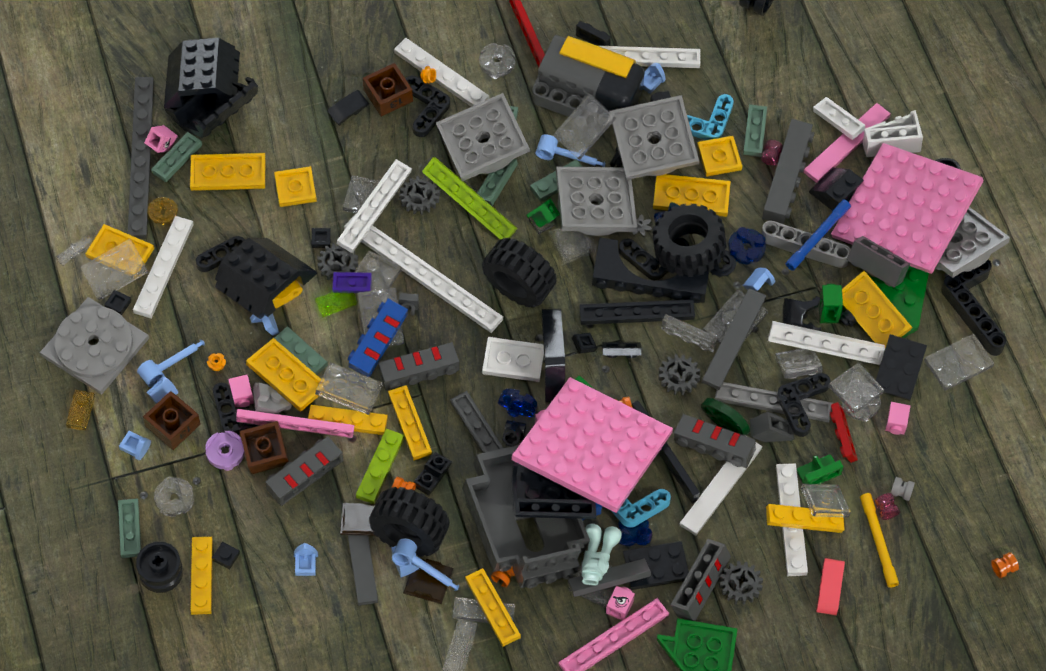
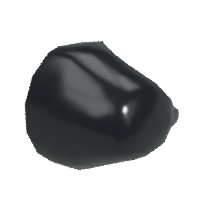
M815 296L810 301L784 298L783 323L821 331V327H815L812 322L808 324L803 323L804 314L817 308L821 298Z

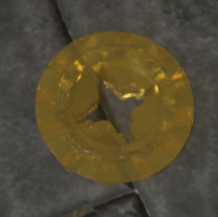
M156 198L148 206L149 218L156 224L162 223L164 225L166 222H172V219L177 216V204L170 198ZM162 206H164L166 211L164 216L161 215Z

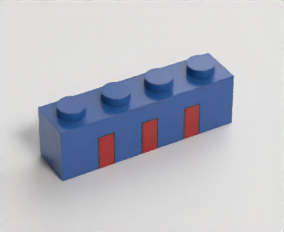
M389 298L385 303L382 302L377 309L379 314L375 319L372 318L367 326L368 332L366 335H361L357 343L359 345L357 350H352L347 359L349 361V368L367 378H370L408 315V309Z

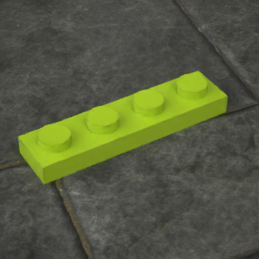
M389 429L385 430L356 493L357 499L375 504L403 443V434Z

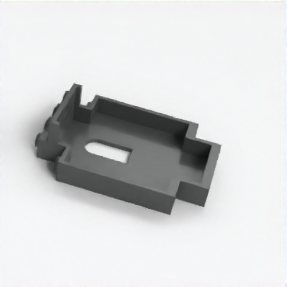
M519 445L477 454L473 465L478 477L466 479L462 489L493 572L499 570L504 572L513 567L520 588H533L540 583L546 582V584H550L557 579H570L574 577L580 567L577 558L581 552L586 550L590 542L582 519L534 518L544 548L539 552L530 551L524 543L516 522L517 520L530 517H515L513 513V460L511 459Z

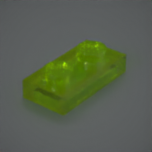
M331 292L315 298L322 318L358 304L354 293Z

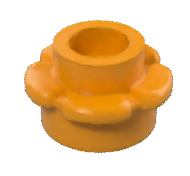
M426 66L420 74L425 84L433 83L436 80V70L430 68V66Z
M213 353L208 357L207 365L213 371H220L226 365V359H224V355L221 353Z

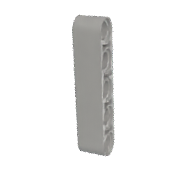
M766 221L762 227L761 240L765 244L795 253L812 234L775 221ZM822 237L805 257L837 268H844L849 263L847 257L850 248L845 244Z

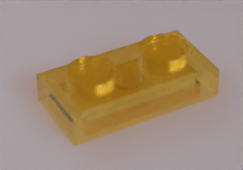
M75 390L66 421L67 428L86 431L95 398L93 392Z

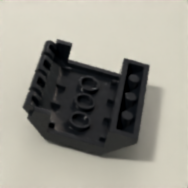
M221 38L182 41L168 56L164 108L183 107L184 96L217 93L219 104L228 103V100L233 98L238 90L240 52L235 49V46Z
M246 77L245 80L248 86L238 83L237 94L229 99L228 103L219 104L217 93L188 95L183 98V107L167 108L165 111L184 131L203 138L210 135L211 131L217 126L222 125L228 117L236 114L244 104L251 102L252 98L258 93V85L253 78Z
M249 237L221 261L215 277L217 281L215 288L235 302H238L239 305L259 319H262L264 314L268 317L276 310L272 300L294 280L305 285L317 275V271L270 239Z
M515 461L512 462V499L515 517L596 519L595 502Z

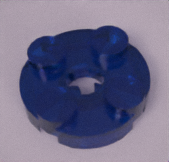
M741 227L731 235L728 250L738 263L747 265L751 262H758L765 254L766 239L756 230ZM748 243L752 248L744 249L743 244Z
M504 389L502 391L498 404L508 410L507 413L510 416L534 417L538 403L532 396L527 393L525 396L520 395V391L516 389Z

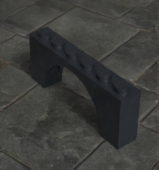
M600 237L592 286L600 289H615L619 292L630 291L638 295L649 294L658 298L669 297L673 300L694 299V303H704L709 272L705 271L702 275L694 274L693 277L676 275L666 280H646L630 272L623 264L618 251V240Z

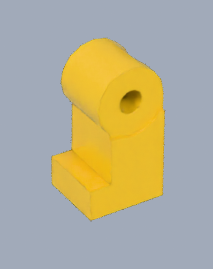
M294 280L272 300L276 309L302 293L303 289L298 281Z

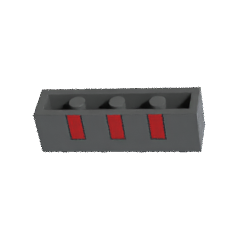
M453 342L378 362L379 373L385 391L405 385H415L427 379L434 380L438 376L452 375L459 371V359Z
M685 414L682 415L674 431V440L679 446L692 448L700 454L711 455L720 461L725 460L736 467L747 468L756 451L755 439Z
M328 436L325 439L318 440L314 447L308 451H303L293 462L285 464L281 471L271 474L267 481H265L267 491L280 506H283L343 462V452Z
M707 539L671 603L677 617L696 621L723 569L731 558L725 544Z

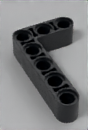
M988 259L984 264L971 271L961 272L953 278L950 275L945 277L941 292L986 351L993 356H998L1003 352L1007 341L1006 337L969 290L988 278L992 263Z
M542 309L545 403H551L565 384V351L561 309Z

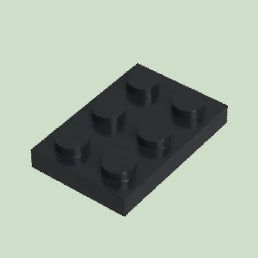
M890 334L873 390L910 401L927 345Z
M682 541L623 551L625 564L645 558L651 571L650 577L629 582L631 590L684 582L689 573Z

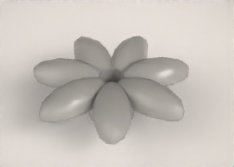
M641 214L636 219L637 231L632 233L635 235L640 231L641 235L645 236V230H652L648 226L651 219L644 220Z

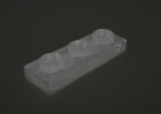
M667 314L664 316L661 329L667 334L676 335L685 342L694 343L703 350L714 352L718 337Z
M455 597L452 619L489 623L476 599ZM503 603L511 619L514 620L515 604Z
M458 619L442 671L465 670L478 627L477 623Z

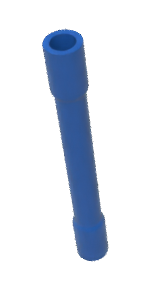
M843 199L802 247L785 263L788 269L794 271L830 228L851 208V204L847 200Z

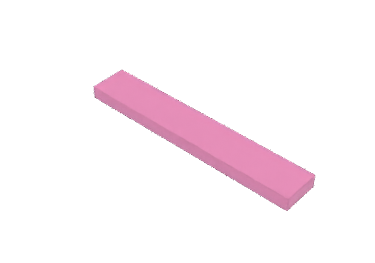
M876 103L858 120L865 124V128L886 121L891 113ZM864 131L853 140L842 134L804 169V173L818 183L830 170L835 168L863 142Z
M237 409L236 421L240 423L264 425L278 421L280 427L284 429L348 438L353 437L354 425Z
M656 598L561 660L558 665L563 671H585L668 617L669 612L659 599Z

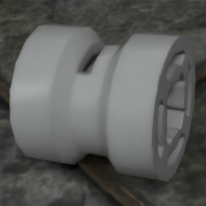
M896 477L890 495L894 497L901 496L904 500L909 501L915 482H905L902 478Z

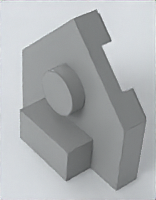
M255 382L253 386L255 411L279 414L283 410L291 409L292 404L271 386Z

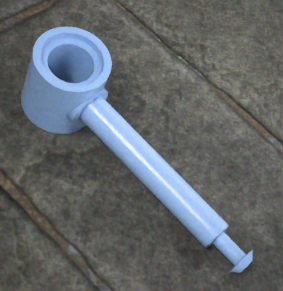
M544 134L540 137L535 153L541 159L551 160L554 154H558L594 166L597 164L605 167V161L603 163L597 161L596 158L557 147L558 140L552 135Z
M200 340L197 344L193 343L158 365L153 360L145 361L139 366L137 373L149 387H153L164 376L163 370L197 351L198 347L204 346L205 343L203 340Z
M406 538L398 541L392 555V560L396 565L408 567L412 562L447 587H453L454 591L459 589V584L455 585L446 575L416 556L417 545L415 542Z

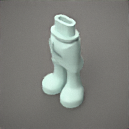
M588 524L585 527L590 542L582 562V582L584 584L596 586L602 580L604 574L607 573L611 550L620 542L622 536L621 531L617 527L610 526L605 529L601 552H597L602 540L601 527L596 524Z

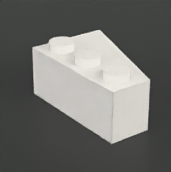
M916 110L911 111L907 116L895 117V120L888 123L884 121L865 128L863 147L866 157L876 156L883 143L911 153L921 152L923 135Z

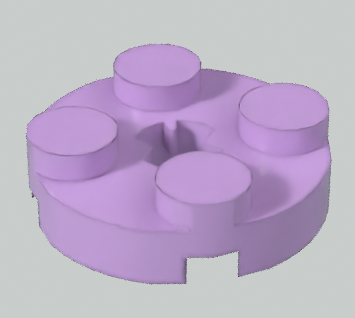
M217 432L206 443V457L209 463L216 468L230 471L244 458L245 452L241 437L235 432ZM222 447H229L228 453H222Z

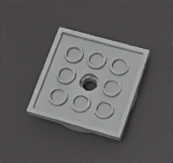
M503 93L436 122L462 181L478 174H489L507 166L514 158L530 152L529 146ZM485 138H488V139H489V140H488L487 142H485V143H480L482 139H485Z
M682 95L609 111L626 180L643 176L665 175L679 168L699 164ZM656 137L659 139V142L652 144L649 142V139Z
M556 167L558 209L562 231H579L585 235L593 236L637 231L632 179L626 180L623 168ZM595 201L600 205H594L591 202Z
M969 207L935 269L943 270L952 278L961 272L971 271L984 264L993 252L1008 244L1010 237Z
M87 297L75 312L62 321L56 334L41 350L40 354L43 358L102 395L148 341L149 335L127 322L118 312L106 308L90 297ZM92 339L99 340L96 345L89 344V341Z

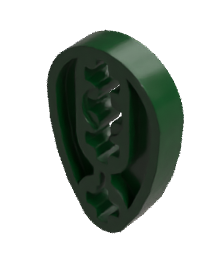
M707 398L701 404V409L718 427L744 436L750 432V427L743 416L725 403L713 398Z

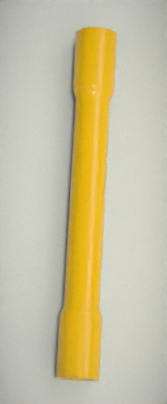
M865 493L860 496V500L875 541L887 587H896L899 585V581L892 566L877 518L871 493Z

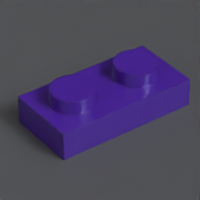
M333 272V293H371L372 273Z

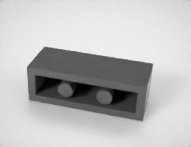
M864 236L854 241L847 260L853 266L862 268L870 276L877 277L884 281L886 285L893 287L903 282L910 263Z

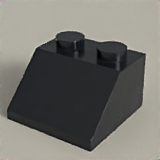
M833 168L809 190V193L833 211L843 199L850 202L856 189L864 180L850 169Z

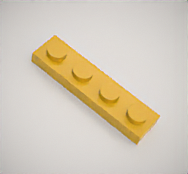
M407 385L388 391L413 461L432 455V450Z
M311 405L308 419L354 425V432L383 435L386 430L388 415Z
M768 504L766 506L767 525L836 533L844 531L843 512L776 504Z
M192 537L191 615L212 614V537Z
M482 568L465 576L467 584L502 647L520 639L521 635L485 570Z

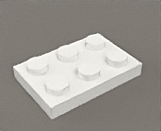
M488 337L482 374L540 382L544 345Z

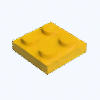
M734 136L697 142L706 177L742 170V163Z
M311 166L274 172L280 207L317 202Z

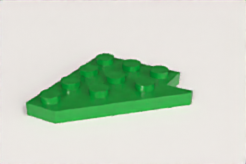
M909 266L903 282L896 287L888 286L881 279L868 274L913 327L901 338L907 337L919 328L929 275L928 272Z
M677 618L675 637L657 634V641L680 671H731L738 629Z

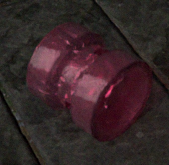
M768 140L765 143V151L762 153L761 160L767 165L774 166L779 162V154L782 152L783 145L776 140Z
M892 493L883 494L874 501L876 507L880 509L882 520L892 519L900 513L899 507L894 503L895 498Z

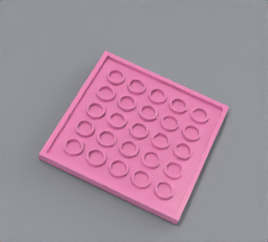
M883 143L864 175V181L856 189L849 202L851 208L839 219L831 235L833 238L853 245L856 239L864 236L910 263L911 267L932 274L984 181L983 177Z
M570 377L515 450L511 460L617 513L672 434L673 428Z

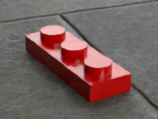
M838 402L831 404L832 412H830L833 423L837 425L835 433L838 440H841L842 443L840 447L843 458L846 457L851 463L858 461L844 409Z

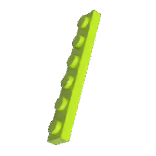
M433 157L422 171L499 239L511 238L518 229L436 157Z

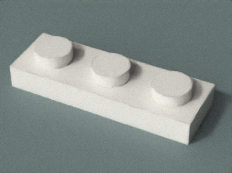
M827 97L813 107L817 115L851 140L855 139L865 130V124Z

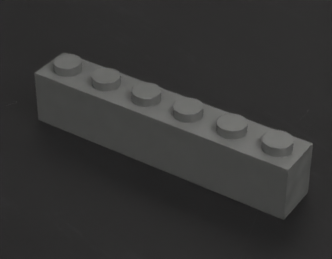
M791 119L762 219L784 224L785 219L790 218L792 208L789 206L790 203H794L797 194L794 192L795 187L799 188L801 177L798 176L800 172H804L806 162H803L804 157L808 158L810 151L808 143L813 142L815 132H812L813 124Z

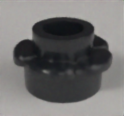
M848 309L845 312H841L840 320L844 326L847 327L849 325L853 327V324L857 321Z

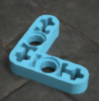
M727 94L719 96L709 121L687 115L692 136L704 140L722 138L733 108V98ZM724 101L728 102V104H726L725 110L722 109V104L724 103ZM721 115L724 117V120L717 121L714 117ZM698 124L701 126V129L696 131L692 129V126ZM714 127H717V133L712 135Z
M658 489L634 504L626 499L623 503L624 505L620 507L617 513L611 512L624 526L635 527L666 509L670 504L671 495L665 489ZM648 505L651 507V510L643 511L641 506Z

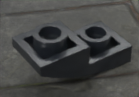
M356 90L338 101L327 111L340 126L353 114L357 115L367 107L369 102L359 90Z
M435 452L426 462L424 470L413 481L416 483V488L429 496L449 469L452 461Z

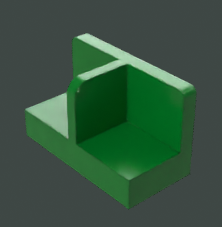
M550 198L526 216L528 218L532 217L536 225L542 227L559 216L560 212Z
M830 454L820 459L816 455L813 456L812 462L797 468V474L807 490L840 476L844 466L840 460L835 462Z

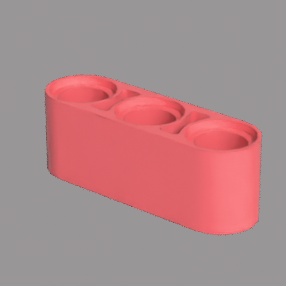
M824 558L817 613L837 616L845 561Z

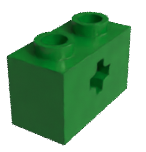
M822 285L821 299L818 305L819 322L839 323L843 308L842 285Z

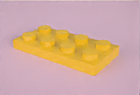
M265 153L191 155V191L265 189Z
M668 174L656 176L653 209L670 211V208H678L681 204H686L687 206L692 203L697 204L699 207L701 205L706 206L708 210L712 209L715 211L716 215L727 217L731 181Z
M865 271L842 289L843 305L852 313L875 343L885 345V349L890 334L902 337L913 328Z
M274 338L246 360V365L300 412L328 389L326 382Z

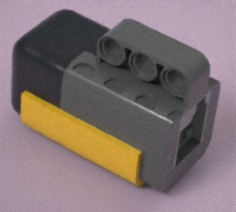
M555 35L540 64L538 76L532 89V100L534 104L570 118L580 117L584 109L610 118L609 111L637 104L643 92L644 69L636 64V60L571 36L564 38Z

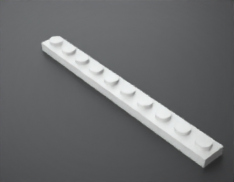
M354 216L346 223V225L344 226V230L351 222V220L354 218ZM372 226L361 242L490 333L503 321L502 315L376 227Z

